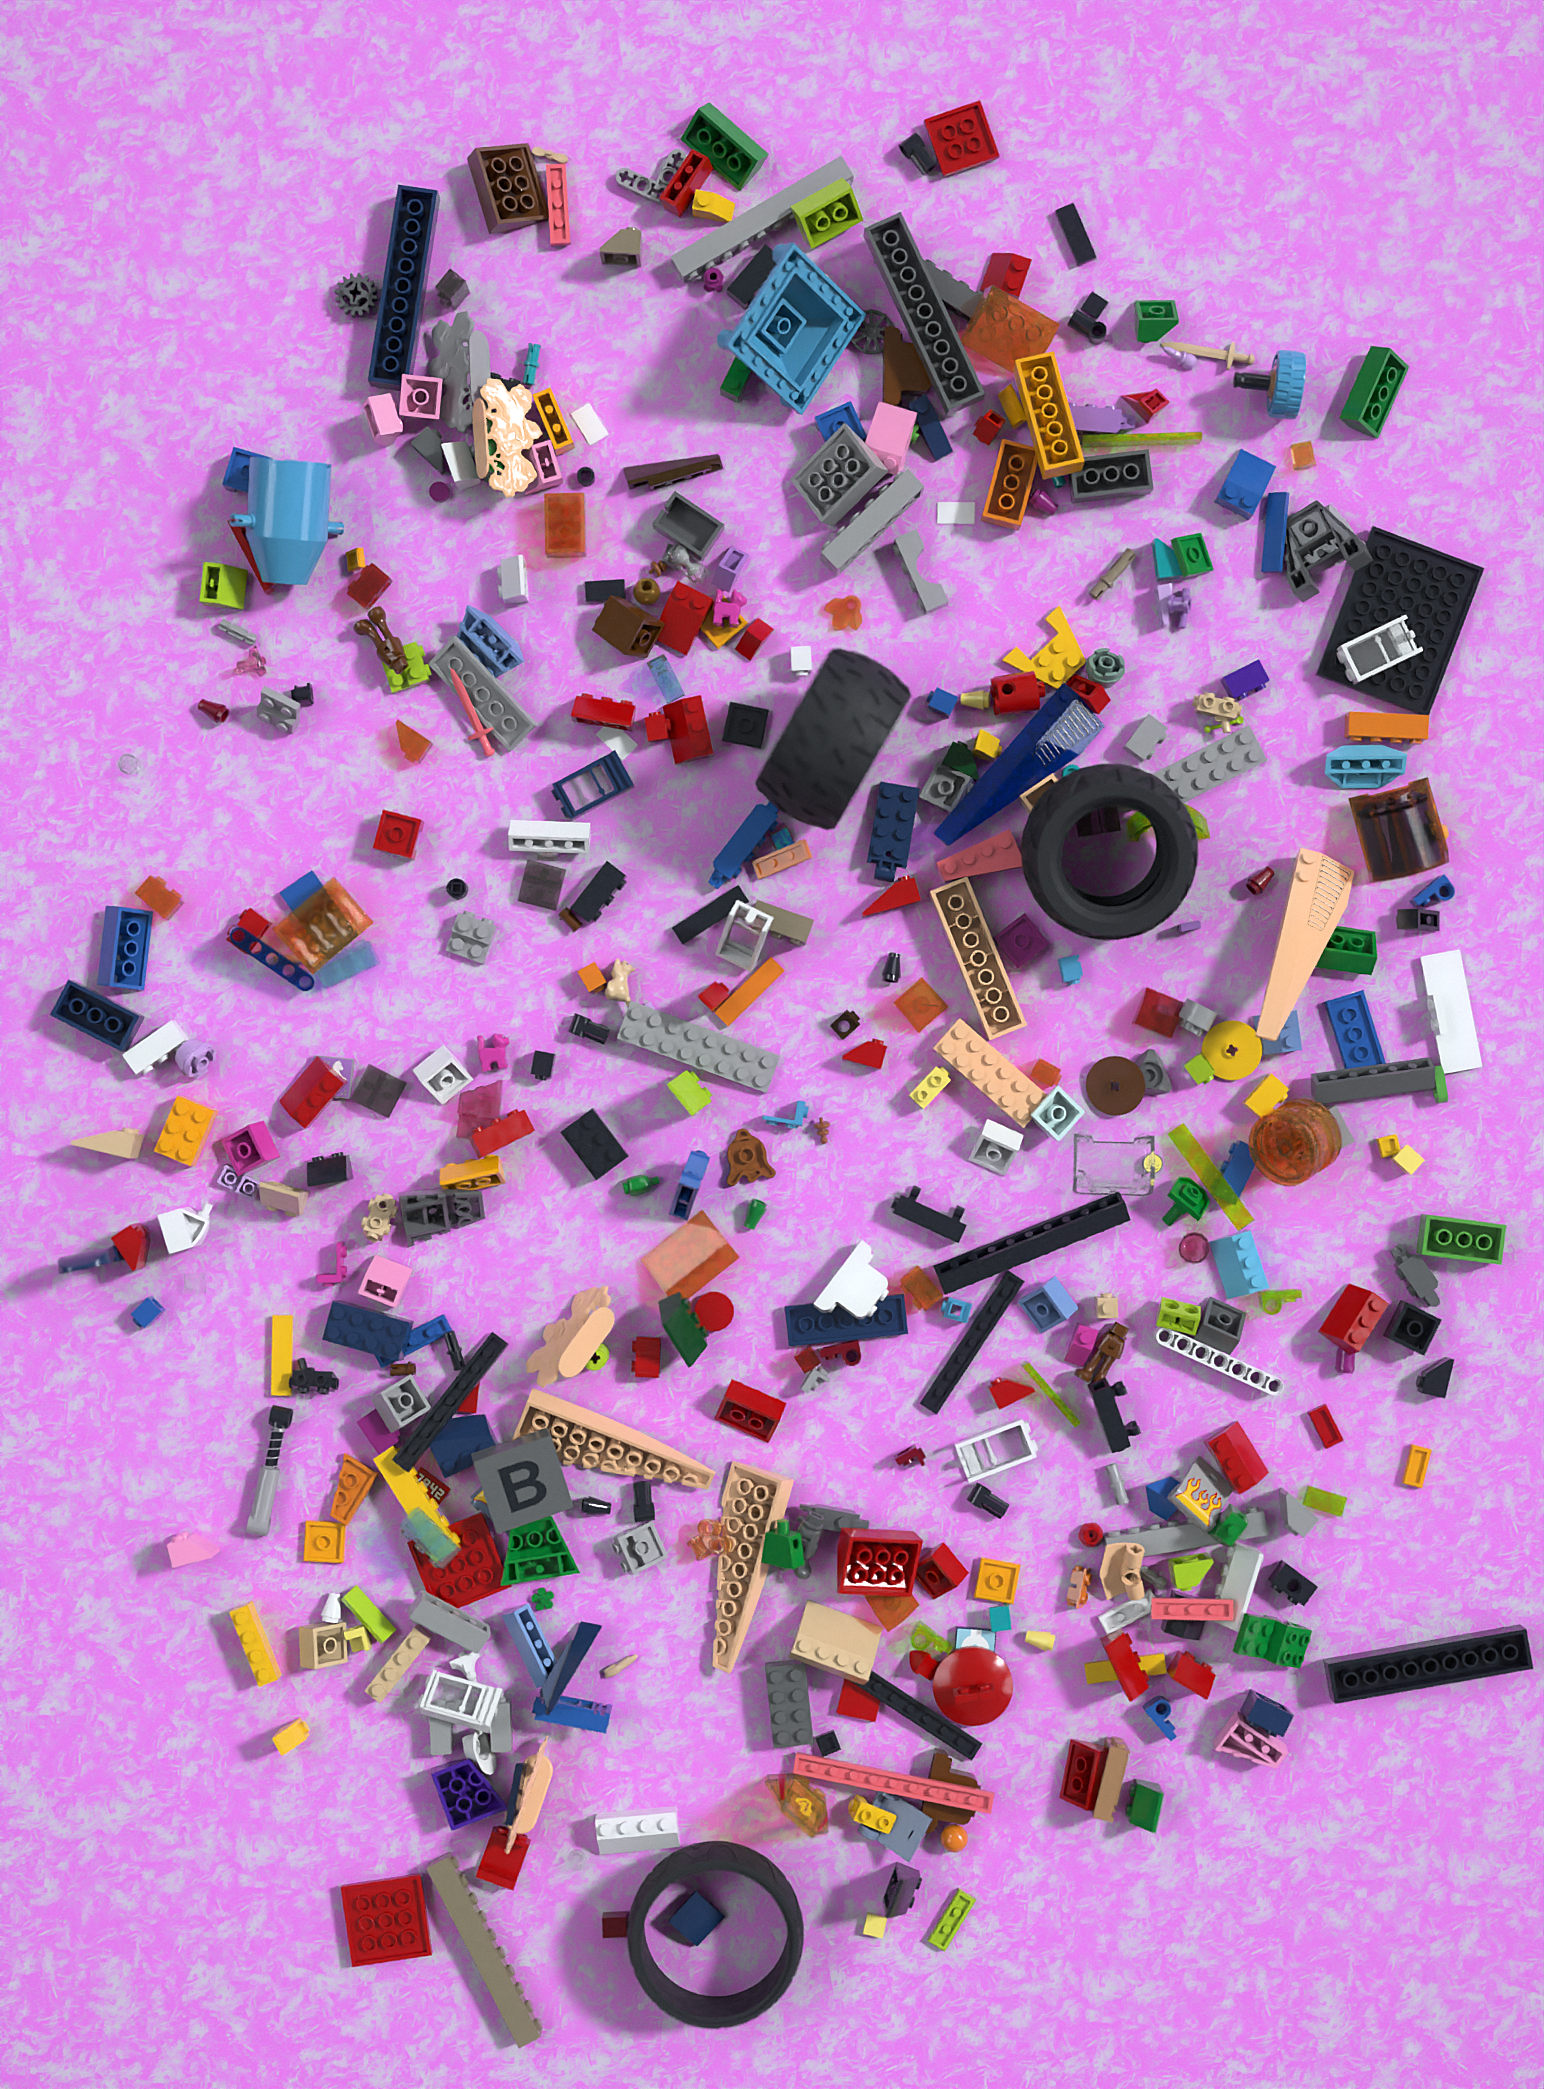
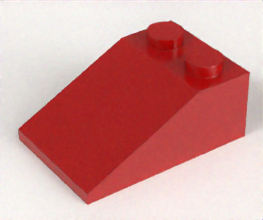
M677 581L659 620L664 622L665 626L657 641L687 656L714 604L713 598Z

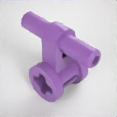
M1188 588L1182 589L1181 597L1169 595L1168 612L1174 613L1177 611L1180 613L1178 627L1181 629L1186 628L1187 615L1190 613L1192 606L1190 589Z

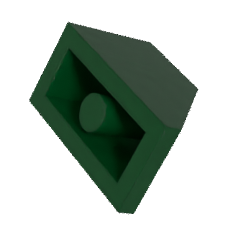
M953 741L942 764L970 776L977 783L979 774L971 750L968 749L967 744L961 741L957 743Z

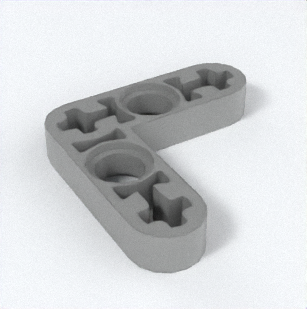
M680 149L672 150L656 181L628 168H621L616 173V182L622 189L652 203L662 205L660 199L657 198V194L654 192L660 193L664 191L669 182L663 179L666 173L670 172L675 175L677 172L673 168L674 158H677L678 155L681 157V161H678L675 166L676 170H678L686 159V155ZM627 174L628 179L634 182L633 187H631L632 183L628 180L622 182L620 176L624 177ZM640 182H646L648 189L639 191L637 185Z

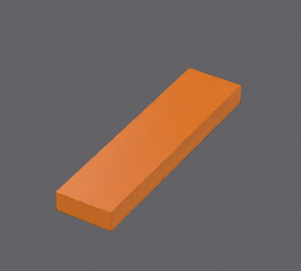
M770 957L714 1013L729 1027L785 970Z

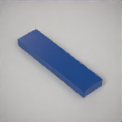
M1288 492L1268 493L1261 572L1263 573L1282 572L1290 494Z
M445 1314L411 1331L405 1356L444 1337L445 1332L452 1330ZM375 1355L381 1368L395 1362V1360Z

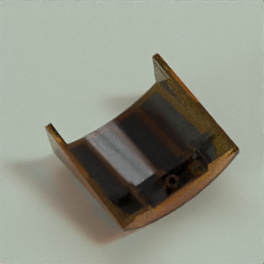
M1428 777L1408 782L1407 786L1370 796L1366 793L1348 798L1370 883L1413 876L1449 863V851Z

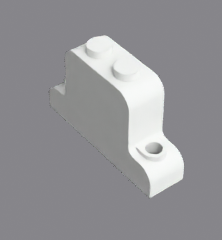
M863 1240L859 1243L815 1301L814 1307L820 1312L831 1313L839 1305L855 1318L864 1319L867 1315L871 1317L877 1309L875 1305L879 1299L883 1301L889 1293L887 1290L888 1281L886 1277L868 1265L874 1255L871 1254V1247Z

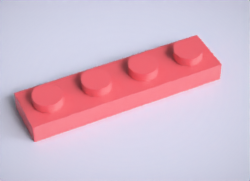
M566 164L546 165L550 243L551 246L571 245Z
M1151 1597V1619L1233 1621V1599Z

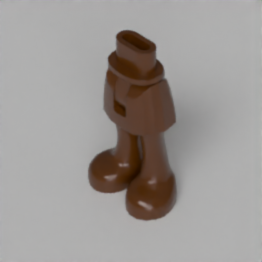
M381 606L374 607L367 614L370 620L363 619L358 621L353 629L358 635L369 636L377 648L376 654L380 660L391 670L393 669L397 675L401 674L409 666L406 661L407 656L404 652L403 644L399 637H394L386 623L385 610ZM375 625L379 628V630H380L381 633L383 634V636H384V638H385L384 641L382 640V638H381L380 635L378 634Z
M1115 1321L1112 1328H1108V1331L1096 1342L1095 1347L1097 1349L1088 1364L1082 1369H1077L1074 1375L1089 1383L1097 1364L1105 1354L1106 1357L1091 1383L1106 1378L1114 1361L1120 1359L1123 1353L1125 1340L1127 1339L1125 1336L1129 1330L1127 1327Z

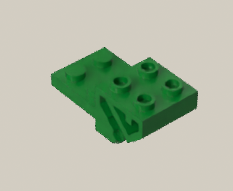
M1244 1613L1232 1652L1239 1655L1262 1658L1276 1665L1300 1669L1310 1642L1312 1630L1287 1621V1624H1284L1280 1619L1273 1616Z

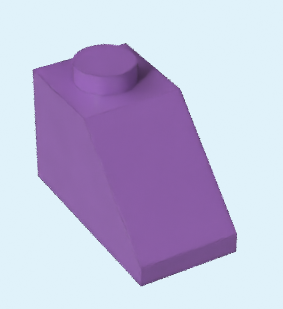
M731 546L719 563L711 584L729 593L749 555Z

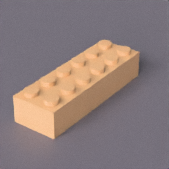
M960 1018L932 1048L1021 1128L1028 1124L1032 1119L1030 1114L1047 1097L1046 1093Z

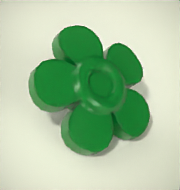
M544 1587L537 1590L538 1594L532 1595V1602L537 1603L536 1609L539 1611L544 1609V1605L547 1609H551L553 1607L551 1599L554 1598V1593L552 1591L546 1593Z

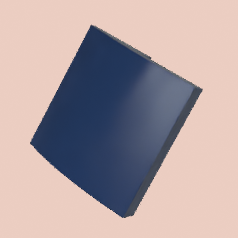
M695 1890L668 1919V1922L698 1947L724 1919L725 1915Z

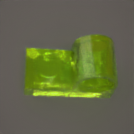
M1302 1290L1258 1291L1260 1309L1269 1315H1275L1280 1312L1282 1307L1281 1299H1284V1302H1296V1298H1302ZM1272 1299L1275 1302V1307L1272 1310H1268L1266 1303Z
M921 1620L918 1621L910 1634L911 1644L916 1650H925L931 1642L934 1643L932 1646L940 1653L944 1651L949 1654L953 1649L949 1641ZM923 1635L925 1640L923 1643H916L914 1641L915 1637Z

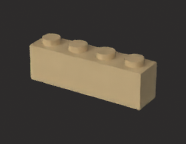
M416 1624L368 1685L365 1692L378 1703H381L433 1635L421 1625Z

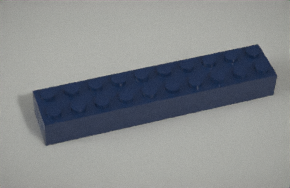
M398 184L368 382L371 387L401 391L402 374L413 375L440 204L438 190Z

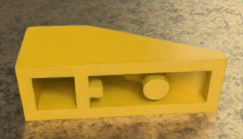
M980 729L975 737L972 750L973 757L994 762L996 757L1000 758L1002 746L999 745L1000 740L985 730Z

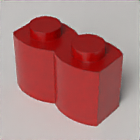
M637 1336L636 1340L632 1341V1352L636 1353L635 1361L632 1360L631 1373H635V1377L659 1378L661 1337Z

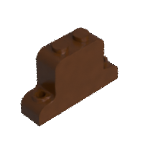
M885 326L883 331L882 402L897 406L901 405L902 395L924 396L928 394L933 385L913 343L902 342V333H900L897 327Z
M934 1749L928 1779L981 1789V1785H978L974 1774L951 1768L952 1758L948 1756V1753L942 1749ZM925 1800L922 1801L920 1810L932 1818L925 1832L926 1834L933 1832L937 1828L939 1820L966 1825L976 1813L973 1810Z

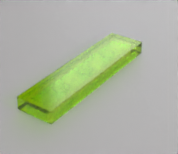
M1028 1361L1022 1363L1023 1369L1076 1428L1080 1424L1079 1419Z

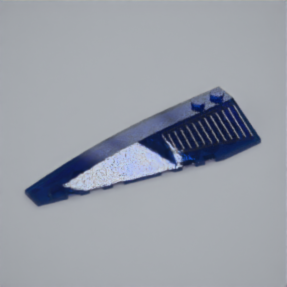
M1063 682L933 834L945 845L950 846L969 831L1018 799L1024 792L1080 756L1105 727L1084 700Z

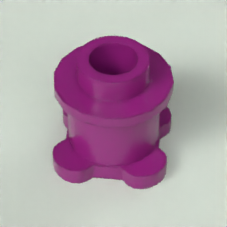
M710 268L704 273L705 291L716 290L721 292L723 290L722 282L724 275L719 269Z

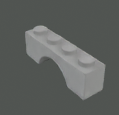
M917 529L895 538V545L892 546L896 557L900 556L903 562L900 564L904 575L908 574L910 578L908 584L912 593L916 592L918 596L916 602L920 611L924 610L927 615L947 606L949 601L941 583H930L924 580L918 573L916 561L924 551V545Z

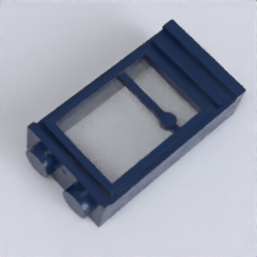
M614 750L553 783L554 789L551 792L556 801L561 800L563 804L561 810L565 818L570 817L573 821L633 789L635 786L617 752Z

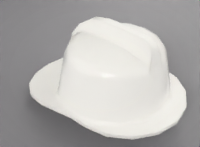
M476 1730L473 1734L464 1736L462 1742L466 1758L478 1762L485 1774H493L497 1763L495 1752L491 1753V1743L488 1734Z

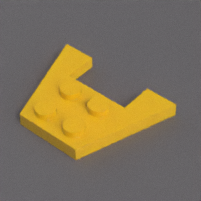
M1060 605L1045 618V621L1058 634L1040 652L1029 660L1016 646L1002 659V662L1021 672L1034 671L1037 680L1043 681L1044 684L1056 690L1086 663V659Z

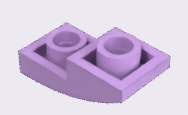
M225 1164L217 1183L253 1201L259 1191L260 1181L247 1174L237 1176L234 1167Z

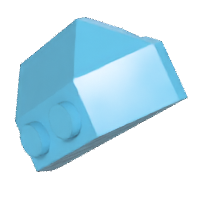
M1343 745L1326 755L1324 773L1340 788H1382L1398 776L1405 774L1407 754L1384 745Z

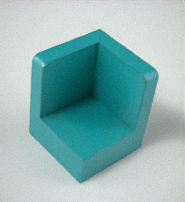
M1003 1603L1004 1606L989 1608V1622L992 1632L1012 1630L1010 1610L1007 1603Z

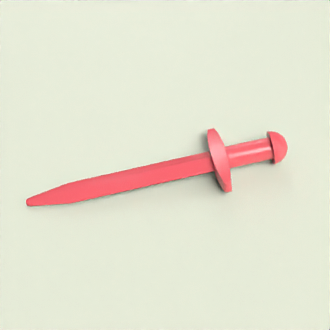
M451 668L450 672L454 687L475 731L473 735L468 737V740L479 738L484 749L483 754L490 757L494 754V748H491L485 734L491 732L494 728L483 729L461 679L454 669Z

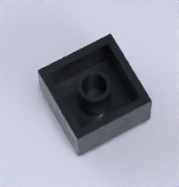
M1400 1300L1383 1336L1424 1356L1442 1320Z

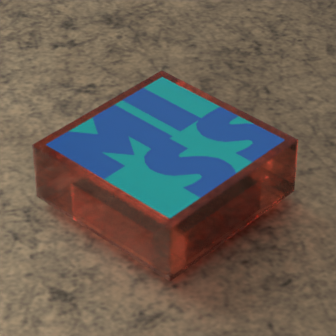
M787 826L769 835L776 850L795 843Z

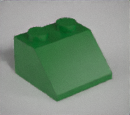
M1135 1779L1134 1784H1131L1129 1788L1131 1800L1130 1804L1126 1805L1125 1816H1127L1130 1824L1156 1834L1164 1792L1158 1783Z

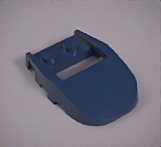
M116 1245L61 1257L58 1260L59 1274L121 1261L124 1258Z

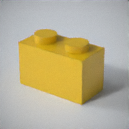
M1268 1073L1242 1104L1257 1118L1263 1119L1265 1117L1267 1119L1275 1111L1273 1107L1277 1103L1281 1104L1288 1095L1286 1093L1289 1091V1088L1272 1073Z

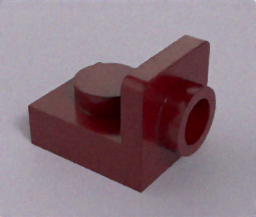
M915 1444L894 1455L898 1466L910 1464L914 1461V1457L918 1458L921 1466L925 1465L923 1459L926 1456L921 1447L917 1449Z

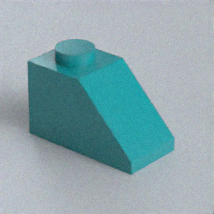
M1154 538L1151 545L1156 582L1180 579L1182 573L1174 550L1159 538Z

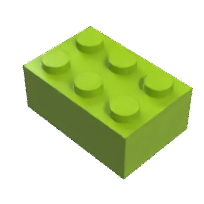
M843 177L790 206L802 238L811 249L864 220L853 189Z

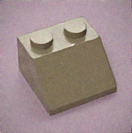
M635 227L620 229L600 247L599 252L602 264L641 266L643 249L641 230Z

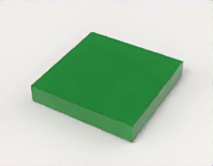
M1202 533L1176 537L1170 540L1183 578L1209 573L1214 570Z

